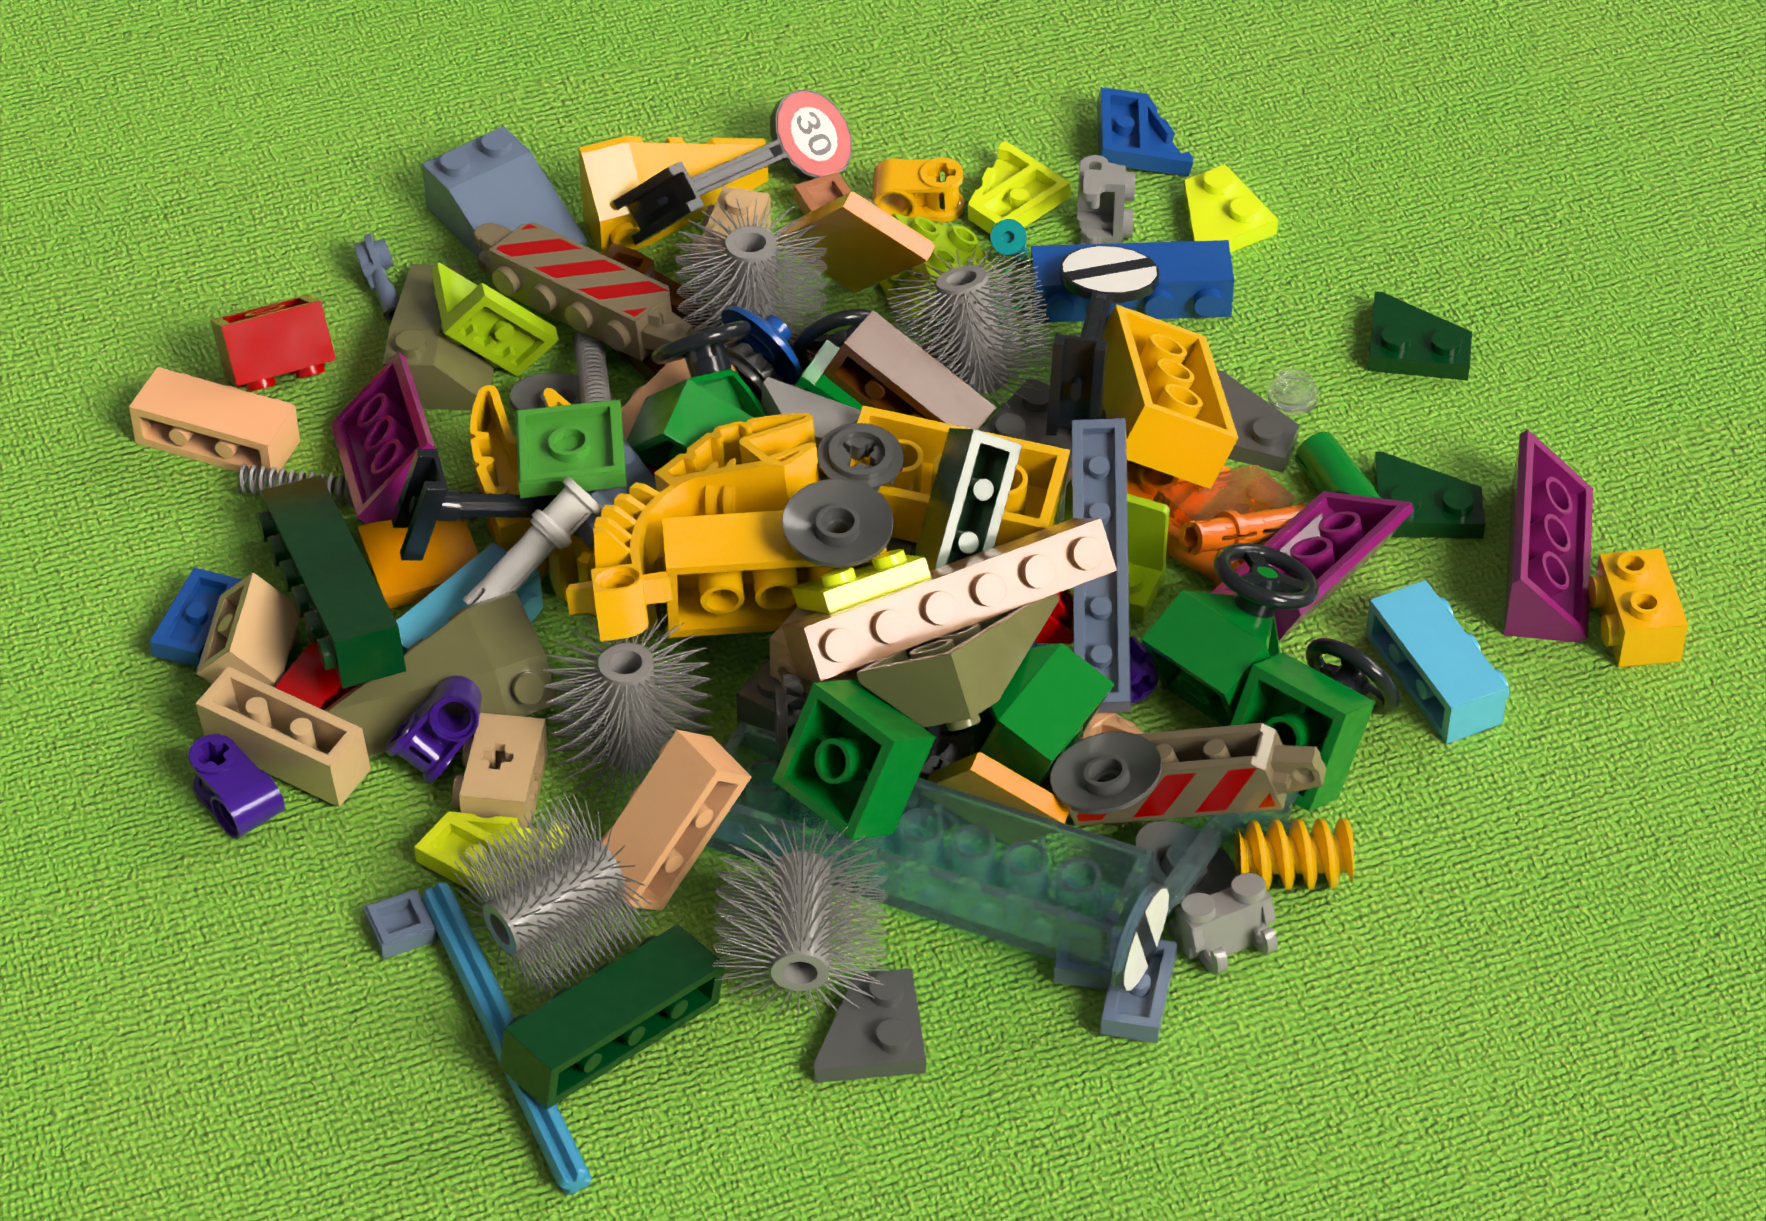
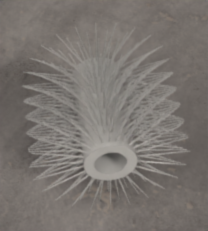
M756 198L752 226H749L748 207H746L748 221L746 227L737 200L744 227H741L738 218L740 228H738L734 219L732 218L731 220L723 210L736 230L731 231L729 226L726 228L711 215H706L718 223L729 234L728 236L695 222L692 223L706 230L715 238L681 232L685 233L683 235L689 236V238L701 244L675 245H696L708 248L676 246L708 251L699 252L684 249L689 254L675 256L694 255L696 257L675 259L699 258L702 260H675L699 262L696 264L677 262L685 267L676 273L678 274L676 278L681 281H688L682 287L692 286L677 290L698 289L676 292L700 291L698 293H677L694 294L693 296L679 295L686 296L682 298L687 299L683 301L684 303H680L684 305L678 306L699 305L677 308L701 307L699 309H678L694 311H679L686 312L683 313L688 315L684 317L686 319L700 317V319L686 320V322L708 319L705 322L689 323H702L701 325H692L696 327L693 329V332L708 327H716L714 325L720 323L723 325V321L719 319H721L722 311L729 305L749 310L763 319H766L769 315H774L784 322L789 330H795L800 333L804 329H798L795 326H808L792 323L811 324L815 322L812 320H819L821 318H809L825 317H805L802 314L828 315L803 313L806 311L827 313L822 312L824 310L818 307L827 302L828 298L809 296H823L824 294L819 291L824 286H827L823 284L828 283H804L828 282L809 281L810 279L826 280L824 277H819L821 272L814 273L815 271L826 269L807 270L828 267L803 268L805 266H828L810 264H826L822 263L824 261L817 259L820 256H824L819 254H825L827 250L804 251L806 249H827L809 248L815 245V243L820 242L817 240L824 239L822 237L826 236L797 239L815 226L782 235L805 216L771 233L777 222L794 206L784 215L782 214L776 222L775 218L771 227L767 230L766 227L765 229L762 227L772 208L763 222L767 210L766 207L760 227H756L758 216L756 215L755 223ZM711 231H713V232H715V233H717V234H720V235H722V236H724V237H727L726 240H725L724 238H722V237H720V236H718V235L712 233ZM803 231L780 242H776L779 238ZM690 235H694V236H699V237H703V238H708V239L717 240V241H720L723 245L717 244V243H714V242H710V241H707V240H704V239H700V238H697V237H693V236H690ZM821 238V239H817V240H812V241H807V242H803V243H798V244L789 245V244H791V243L794 242V241H801V240ZM813 242V243H810V244H807V245H804V246H800V247H792V246H796V245H800V244H805V243ZM714 246L724 247L725 249H722V250H721V249H719V248H717V247H714ZM825 252L798 256L800 253ZM781 254H785V255H786V256H783V257H777L778 255H781ZM819 255V256H814V257H810V258L805 257V256ZM802 261V263L794 264V262ZM703 266H705V267H712V268H705V269H703V268H698V267H703ZM687 272H696L694 274H679ZM680 275H698L696 277H677ZM808 285H823V286L809 287ZM806 298H819V299H826V300H804V299H806ZM811 301H825V302L809 303V302H811Z
M975 247L970 262L968 256L967 266H960L958 251L959 267L957 268L952 267L951 269L938 255L949 268L946 272L922 263L938 273L939 277L908 271L938 278L937 281L920 276L916 277L925 280L894 279L895 281L927 282L931 285L915 286L901 284L912 287L888 289L927 288V290L923 291L909 289L917 291L914 293L893 294L900 296L892 298L912 294L921 295L914 299L899 298L907 301L889 303H900L892 307L904 303L914 305L892 308L900 309L897 311H905L898 312L897 314L900 316L891 318L901 316L905 317L900 319L912 318L893 323L904 322L899 324L902 325L911 322L908 326L897 327H907L901 330L917 327L923 328L920 331L908 330L901 332H912L904 335H909L907 337H917L911 339L912 341H917L915 343L925 342L917 345L919 347L927 346V349H923L927 353L931 350L935 351L930 355L937 357L935 359L944 364L947 369L952 370V373L956 372L955 375L979 394L985 393L987 400V393L993 392L998 401L994 393L995 391L1005 402L996 391L1001 387L1027 400V398L1015 393L1006 386V383L1041 390L1009 382V379L1028 385L1031 384L1023 382V380L1050 381L1049 379L1018 378L1015 376L1018 374L1045 376L1032 373L1049 372L1051 370L1036 371L1028 368L1051 366L1043 364L1052 363V361H1040L1038 359L1052 357H1043L1051 354L1052 351H1040L1053 348L1044 347L1045 344L1053 343H1044L1048 338L1053 337L1040 338L1049 335L1050 332L1038 333L1048 330L1041 328V326L1050 323L1037 326L1034 325L1041 322L1028 323L1049 319L1035 320L1037 318H1030L1035 315L1046 316V313L1035 314L1045 311L1035 308L1044 305L1031 307L1040 302L1024 304L1042 301H1031L1042 297V294L1032 295L1038 292L1027 295L1015 294L1020 291H1038L1032 288L1041 287L1042 285L1030 287L1032 285L1020 284L1039 282L1041 280L1031 281L1033 279L1018 283L1027 277L1038 278V275L1028 276L1038 272L1023 275L1029 272L1028 269L1037 268L1038 266L1026 268L1028 266L1012 272H1010L1012 270L1010 269L1006 273L998 274L1004 269L1032 260L1029 259L1017 264L1012 263L996 271L994 269L1023 253L998 264L1001 261L999 260L994 266L985 270V267L1002 256V254L982 267L988 254L992 251L991 249L976 266H970L976 250ZM1023 270H1028V271H1026V272H1024V273H1022V274H1020V275H1018V276H1016V277H1012V278H1007V277H1005V276H1007V275L1009 276L1010 274H1012V273H1014V272H1019V271H1023ZM1022 278L1014 284H1005L1011 280ZM1014 286H1027L1019 290H1015L1017 287H1015L1013 290H1007L1008 288ZM1031 296H1039L1030 300L1026 299ZM1015 299L1021 300L1017 303H1009ZM917 300L923 301V302H921V303H919V304L907 303V302H910V301H917ZM1017 305H1020L1019 307H1021L1022 305H1030L1023 309L1012 308ZM924 306H926V308H923V309L915 308V307H924ZM912 308L919 309L916 312H906ZM1031 310L1025 314L1018 313L1019 311ZM919 313L915 317H908L910 315ZM921 313L926 314V315H924V316L917 317V316L920 315ZM1018 318L1024 319L1021 322H1012ZM920 319H929L923 323L917 322ZM1026 324H1033L1026 328H1022ZM1025 329H1034L1028 333L1022 332ZM919 332H923L922 334H924L925 332L930 333L925 336H921L922 334H920L919 336H912ZM1037 334H1045L1037 338L1033 337ZM1021 337L1027 338L1024 341H1016ZM925 338H933L929 341H921ZM1046 339V340H1043V341H1041V342H1032V341H1036V340ZM1024 343H1027V344H1029V343H1036V344L1031 345V346H1029V347H1025L1026 345H1024L1023 347L1020 346L1021 344H1024ZM1028 348H1037V349H1035V350H1033V351H1027V350H1025V349H1028ZM1021 351L1029 352V353H1021V354H1019V352H1021ZM1038 353H1048V354H1045V355H1042V356H1033V355H1030V354H1038ZM1024 356L1036 357V358L1027 359V360L1021 359V358H1023ZM1029 361L1046 362L1031 366L1024 365V363ZM1026 369L1033 372H1019L1016 370Z
M663 618L654 629L657 621L655 622L644 641L648 628L646 629L641 645L637 644L638 635H636L635 641L633 636L632 643H629L628 638H625V643H621V639H616V645H613L612 640H610L612 646H610L608 641H604L608 646L605 651L600 643L601 648L591 639L589 641L582 634L579 635L569 629L601 653L600 656L590 653L588 650L585 651L579 647L576 648L570 644L567 645L554 640L569 646L591 659L585 660L546 654V656L559 658L579 667L543 670L570 678L544 685L546 688L566 692L546 703L568 708L548 719L570 724L549 735L574 739L551 751L583 750L574 757L553 766L595 757L582 769L561 780L608 760L591 779L582 785V789L592 779L594 781L602 771L603 775L606 768L610 765L611 771L614 765L615 769L599 789L600 791L606 784L601 793L602 795L615 773L611 785L612 788L618 770L622 769L621 778L613 799L614 802L624 773L625 778L621 799L623 798L627 771H630L631 791L633 792L634 771L637 770L641 784V781L643 782L642 775L645 779L642 769L645 768L648 774L646 767L651 770L650 765L656 762L663 747L661 743L665 744L668 739L672 738V736L668 735H674L676 730L695 729L686 732L697 733L713 728L692 722V720L712 711L691 705L711 695L690 688L710 679L687 674L709 664V662L678 663L687 656L706 647L665 656L676 646L698 634L652 653L668 635L681 625L675 626L668 634L666 632L657 642L658 636L650 648L648 646L645 648V643L664 620ZM588 622V624L593 628V630L599 635L595 628ZM681 655L663 662H659L661 659ZM573 660H579V661H585V662H592V663L597 664L598 666H594V665H590V664H586V663H581V662H577V661H573ZM674 665H687V666L673 667ZM689 667L685 669L668 672V670ZM579 669H583V670L586 671V672H580V671H554V670H579ZM568 673H583V674H587V675H576V674H568ZM679 678H693V679H682V680H678ZM676 681H691L683 683H674ZM576 682L580 683V684H572V685H561V684H569V683H576ZM562 686H580V687L574 688V687H562ZM680 694H686V695H690V696H679V695H680ZM681 697H693V698L677 699V698H681ZM572 699H581V700H577V701H565V700H572ZM685 713H695V714H687V715H677V714H685ZM583 715V716H581V717H567V716ZM682 726V727H695V728H677V727ZM585 731V732H582V733H569V732ZM592 742L591 744H587V745L574 746V745H579V744H583V743ZM586 747V748H582V749H570V748ZM601 751V752H600L599 754H597V755H593V756L581 758V757H584V756H587V755H590V754H593V753H596V752Z
M564 792L563 794L571 808L574 821L558 798L566 819L552 801L551 803L559 822L544 804L552 825L537 807L547 831L533 815L539 830L538 833L524 815L532 833L531 836L519 821L527 842L513 826L519 841L518 844L507 828L504 827L512 844L511 847L499 832L506 852L493 837L499 852L498 855L485 838L492 858L479 843L486 863L477 851L474 850L478 866L465 850L475 872L463 859L462 861L476 884L456 863L481 897L479 898L456 875L471 892L470 894L474 895L483 905L482 908L458 889L460 893L483 910V912L478 911L476 913L464 908L485 919L487 926L473 927L489 928L488 932H491L493 937L484 947L493 939L500 945L496 965H498L501 949L506 951L509 979L508 953L511 954L513 966H515L523 992L514 959L515 954L533 999L534 996L527 981L525 969L543 1002L544 1000L539 992L535 977L545 992L547 988L543 979L556 993L550 976L563 989L558 979L557 971L570 987L562 966L575 980L569 965L570 963L583 979L575 958L588 974L589 971L581 953L594 969L595 967L588 950L594 955L601 966L602 964L597 956L595 947L609 962L600 943L601 940L615 958L607 938L622 955L613 933L627 949L619 931L620 928L633 944L626 925L632 930L639 942L642 943L630 919L644 935L645 933L630 909L645 924L646 922L624 894L628 895L654 921L636 902H639V900L632 897L624 889V886L648 902L624 883V881H633L645 886L623 876L620 868L634 867L636 865L619 866L618 863L621 861L617 862L614 858L625 845L614 856L608 850L612 827L607 845L602 844L599 812V841L596 840V825L593 830L585 801L593 840L575 795L573 794L583 820L584 829ZM568 816H569V818L571 819V821H572V823L574 824V826L576 827V829H577V831H578V834L574 831V829H573V827H572V825H571V823H570V821H569V819H568ZM556 824L558 825V827H559V828L561 829V831L563 832L564 838L561 836V834H560V832H559V830H558ZM579 825H580V827H581V829H582V831H583V833H584V835H585V838H584V836L582 835V833L580 832ZM548 827L550 828L551 832H552L553 835L555 836L556 840L551 836V833H550ZM535 833L537 834V836L539 837V839H540L541 842L543 843L544 849L542 848L541 844L539 843V841H538V839H537ZM527 836L529 837L530 841L532 842L536 850L532 848ZM515 844L517 845V847H518V848L520 849V851L522 852L523 857H524V860L522 859L521 855L519 854V852H518V850H517ZM507 847L509 848L510 852H511L512 855L514 856L515 860L512 859V857H511V855H510V853H509ZM495 855L497 856V858H498V859L500 860V862L502 863L503 868H504V871H503L502 868L500 867V865H499V863H498V861H497ZM487 858L489 859L490 863L492 864L496 872H494L491 869ZM520 860L522 861L525 869L520 864ZM473 863L475 864V866L477 867V869L479 870V872L481 873V875H482L483 878L485 879V882H486V883H484V882L481 880V878H480V876H479L477 870L475 869ZM483 863H484V864L486 865V867L488 868L489 873L487 872V870H486V868L484 867ZM471 871L474 873V875L477 877V879L481 882V884H482V886H483L485 892L482 890L481 886L479 885V883L477 882V880L475 879V877L473 876V874L471 873ZM485 875L490 879V882L492 883V886H491V884L489 883V881L486 879ZM477 888H479V889L481 890V892L483 893L484 897L481 895V893L478 891ZM621 901L624 903L630 914L624 909ZM620 909L624 911L629 923L620 912ZM616 917H617L618 921L620 922L621 926L623 927V929H622V928L620 927V925L617 923ZM611 921L614 922V924H615V926H616L618 932H617L616 929L614 928V926H613V924L611 923ZM602 922L605 923L611 937L603 927ZM582 924L585 926L586 931L588 932L589 936L586 934V932H585V930H584ZM597 930L599 931V933H600V935L602 936L603 940H602V939L600 938V936L598 935ZM591 932L596 936L598 943L596 942ZM583 934L586 936V938H587L588 942L590 943V945H591L593 951L591 950V948L589 947V945L587 944V942H586L585 939L583 938ZM578 942H579V944L581 945V947H582L583 951L585 952V954H584V953L582 952V950L579 948ZM573 946L576 947V949H577V951H578L580 957H579L578 954L576 953V951H575V949L573 948ZM564 947L568 950L573 962L564 951ZM544 949H545L546 952L548 953V956L550 957V960L548 959V957H547V955H546ZM536 954L538 955V957L540 958V960L543 962V965H542V964L539 962V960L537 959ZM559 955L561 956V958H562L563 962L565 963L566 967H565L564 964L561 962V960H560V958H559ZM553 957L557 960V962H558V964H559L561 970L559 969L558 965H557L556 962L554 961ZM523 958H524V960L526 961L527 965L529 966L534 980L532 979V977H531V975H530V973H529V971H528V969H527V967H526V965H525V963H524V961H523ZM545 959L548 961L554 975L552 974L548 966L545 964ZM530 962L536 968L542 983L540 982L534 970L532 969ZM540 968L542 969V971H543L544 975L546 976L547 980L545 979V977H544V976L542 975V973L540 972Z
M805 818L803 822L802 851H797L794 829L792 827L795 844L794 851L781 819L792 849L791 853H787L782 838L781 841L785 852L773 835V839L765 830L782 851V857H778L771 849H766L761 843H757L747 835L745 836L762 848L773 861L730 844L728 845L742 852L757 864L719 857L725 859L722 861H726L742 872L716 871L717 875L753 880L745 881L718 876L730 884L720 885V888L716 889L738 888L740 890L715 891L744 893L716 892L736 895L730 897L718 894L723 896L721 898L727 899L718 905L731 903L732 905L716 907H738L739 909L715 908V910L740 911L737 913L715 911L732 914L731 916L717 913L724 915L720 917L726 918L721 920L725 922L717 924L732 922V924L715 926L735 925L739 928H714L739 930L725 931L714 929V931L732 933L716 932L723 934L720 936L726 937L720 939L723 941H717V943L733 942L714 945H741V947L713 946L738 948L736 950L714 948V950L731 952L716 951L726 954L725 957L720 959L737 956L716 961L739 958L750 960L713 963H743L740 966H712L737 967L719 978L761 969L754 974L715 979L716 981L752 976L723 994L768 980L764 986L737 1005L777 983L779 988L755 1014L767 1003L766 1008L780 990L777 996L778 999L782 989L785 988L788 989L776 1019L790 991L791 994L786 1012H788L793 991H798L797 1023L799 1022L800 991H805L808 1011L810 1013L807 997L808 991L819 1021H821L810 990L815 989L821 1002L818 990L829 1008L831 1009V1005L838 1012L819 987L821 985L826 986L853 1005L855 1004L842 995L829 981L873 998L874 996L861 990L846 978L884 985L877 983L880 981L875 980L874 977L869 976L863 971L888 970L859 969L856 966L885 969L887 967L850 962L859 961L884 966L877 964L880 962L875 961L874 958L886 956L869 957V955H884L887 953L865 954L863 952L888 951L859 949L875 948L887 950V948L870 947L871 945L884 947L877 945L880 944L877 941L883 940L880 938H886V936L868 938L869 936H884L887 934L864 935L862 933H888L865 931L867 929L887 931L885 929L871 928L872 926L884 928L880 927V924L877 922H881L883 920L880 919L886 918L871 920L869 918L887 917L888 915L864 916L862 914H888L865 912L867 910L887 912L878 906V903H882V900L886 899L872 901L866 899L888 897L861 898L859 896H888L887 892L871 891L872 889L884 891L874 887L883 884L886 881L883 879L888 878H858L888 877L864 875L878 868L877 866L883 865L881 863L886 862L850 866L855 861L878 848L833 862L841 853L864 837L850 845H846L845 848L836 851L830 857L823 858L822 856L825 851L848 827L836 838L834 836L823 850L826 839L819 854L814 853L827 820L811 851L815 828L809 852L804 851ZM753 856H756V857L761 858V859H763V860H765V861H768V862H770V863H773V864H774V867H772V866H770V865H768V864H766V863L760 861L759 859H757V858H755V857H753ZM857 857V858L852 859V860H850V861H848V862H846V863H843V864H841V865H839V866H837V867H834V868H832V869L830 868L831 865H834V864H837V863L846 861V860H848V859ZM730 861H735V862H740V863H744V864L759 866V867L763 868L765 871L758 870V869H755V868H751V867L744 866V865L737 864V863L730 862ZM736 865H739V866H742V867H745V868H748V869H752V870H755V871H758V872H751V871H749V870H746V869H744V868L738 867V866H736ZM875 865L871 867L841 873L844 869ZM865 870L853 875H847L848 873ZM718 873H744V874H746L747 876L718 874ZM759 874H768L772 878H767ZM836 876H847L838 880H834ZM727 879L737 880L741 882L738 883ZM883 880L860 884L851 883L853 881ZM744 883H751V884H756V885H750V886H749V885H745ZM832 883H840L835 886L831 885ZM878 883V884H873V885H869V886H862V885H865V884ZM729 885L735 886V887H721V886H729ZM859 886L860 888H846V887ZM865 892H876V893H886V894H864V893H865ZM751 897L753 899L746 900L741 898ZM746 901H747V902H752V904H745V903H742V902H746ZM849 905H861V906H858V907H850ZM743 916H751V918H742V917H743ZM743 920H748V921H752V922H750V923H745V922H742V921H743ZM858 923L862 925L852 926L849 924ZM741 935H750L749 937H741ZM855 937V938H859V939H862V940H853L852 938ZM740 939H748L751 941L745 942L741 941ZM859 942V943H862V944L854 945V944H850V943ZM744 953H746V954H755V955H748V956H740V954H744ZM765 956L770 957V958H768V959H763V960L761 959V958H763V957H765ZM854 956H856V957L863 958V959H853V958H848V957H854ZM835 958V959L839 960L840 962L832 961V960H830V959ZM863 960H870V961L877 962V963H872V962L863 961ZM757 962V963H754V964L745 966V965H747V964H749V963ZM763 962L767 963L765 966H754ZM837 964L844 968H835L832 965ZM744 968H753V969H749V970H745V971H741V972L732 973V972H735V971H738V970H741V969H744ZM845 970H852V971H855V972H857V973L863 974V975H865V976H861V975H858V974H855V973H852V972H848V971H845ZM838 971L874 980L877 982L843 976ZM771 973V977H768V978H765V979H762V980L753 982V983H751V984L742 986V985H744V984H746V983H749V982H751V981H753V980H756V979H758V978H760V977H762V976H765V975ZM829 975H831L852 987L834 981L828 977Z

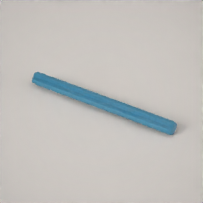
M437 883L433 888L426 889L423 892L422 902L500 1063L504 1028L514 1019V1016L454 892L450 890L448 884ZM505 1073L558 1186L561 1187L566 1195H574L580 1189L587 1188L591 1182V1175L557 1105L555 1104L546 1110Z

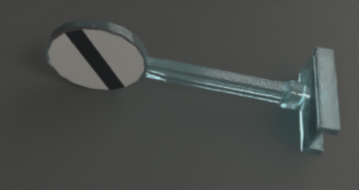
M1299 791L1287 793L1283 810L1210 815V819L1163 884L1151 882L1143 890L1135 903L1123 929L1113 963L1111 982L1114 990L1130 993L1140 982L1155 953L1168 914L1172 908L1182 902L1230 832L1235 831L1239 827L1246 829L1248 821L1257 820L1265 836L1270 821L1279 819L1286 835H1288L1292 822H1289L1291 808L1298 798Z

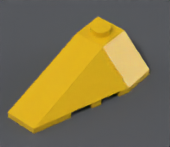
M623 136L579 147L583 222L599 253L605 255L612 243L635 250L657 242L705 216L703 212L706 213L709 204H716L722 187L700 196L705 206L654 237L637 245L634 244L631 236L638 233L640 229L629 207L626 206L617 210L613 203L614 200L665 168L680 161L683 162L690 178L767 145L765 139L711 138L703 144L685 143L682 137H667L665 143L643 142L641 136ZM768 166L724 186L751 191L768 182Z

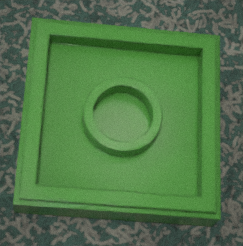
M620 400L515 411L520 498L559 494L565 488L563 481L568 476L585 491L627 487L623 418Z

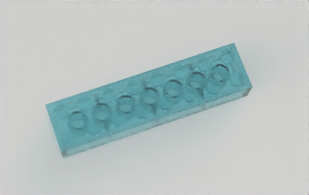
M740 722L724 749L752 778L706 846L753 861L742 852L728 845L730 844L773 861L762 848L745 835L751 837L757 843H761L766 849H771L778 857H782V851L765 830L773 839V835L785 852L781 841L782 838L787 853H791L792 849L782 824V819L794 851L795 844L792 827L794 829L797 851H802L803 822L805 818L804 851L809 852L816 828L812 851L826 821L772 781L783 756V753H777L775 732ZM921 778L917 779L892 835L861 839L833 861H840L878 848L855 861L850 866L886 862L881 863L883 865L877 866L878 868L864 875L888 877H860L858 879L888 878L883 879L886 880L883 884L874 887L884 891L871 890L887 892L888 896L861 895V897H888L871 900L886 899L882 900L883 904L1110 975L1113 970L1117 947L1135 903L1141 893L1150 884H1153L1151 882L1153 875V851ZM827 822L814 853L819 854L825 840L827 839L823 850L834 836L836 838L841 832ZM841 834L825 851L822 857L828 858L835 854L836 851L842 850L846 845H850L856 840H850L844 834ZM753 856V857L759 859L760 861H762V862H764V863H766V864H768V865L774 867V864H773V863H770V862L765 861V860H763V859H761V858H758V857H756V856ZM854 857V858L848 859V860H846V861H843V862H840V863L831 865L830 868L832 869V868H834V867H837V866H839V865H841V864H843V863H846V862H848V861H850V860H852V859H855V858H857V857ZM875 865L844 869L841 873L871 867ZM865 870L848 873L847 875H853ZM836 876L834 880H838L847 876ZM883 880L853 881L851 883L860 884ZM832 883L831 885L835 886L840 883ZM878 883L865 884V885H862V886H869V885L878 884ZM852 886V887H846V888H860V887H859V886ZM865 892L864 894H886V893Z

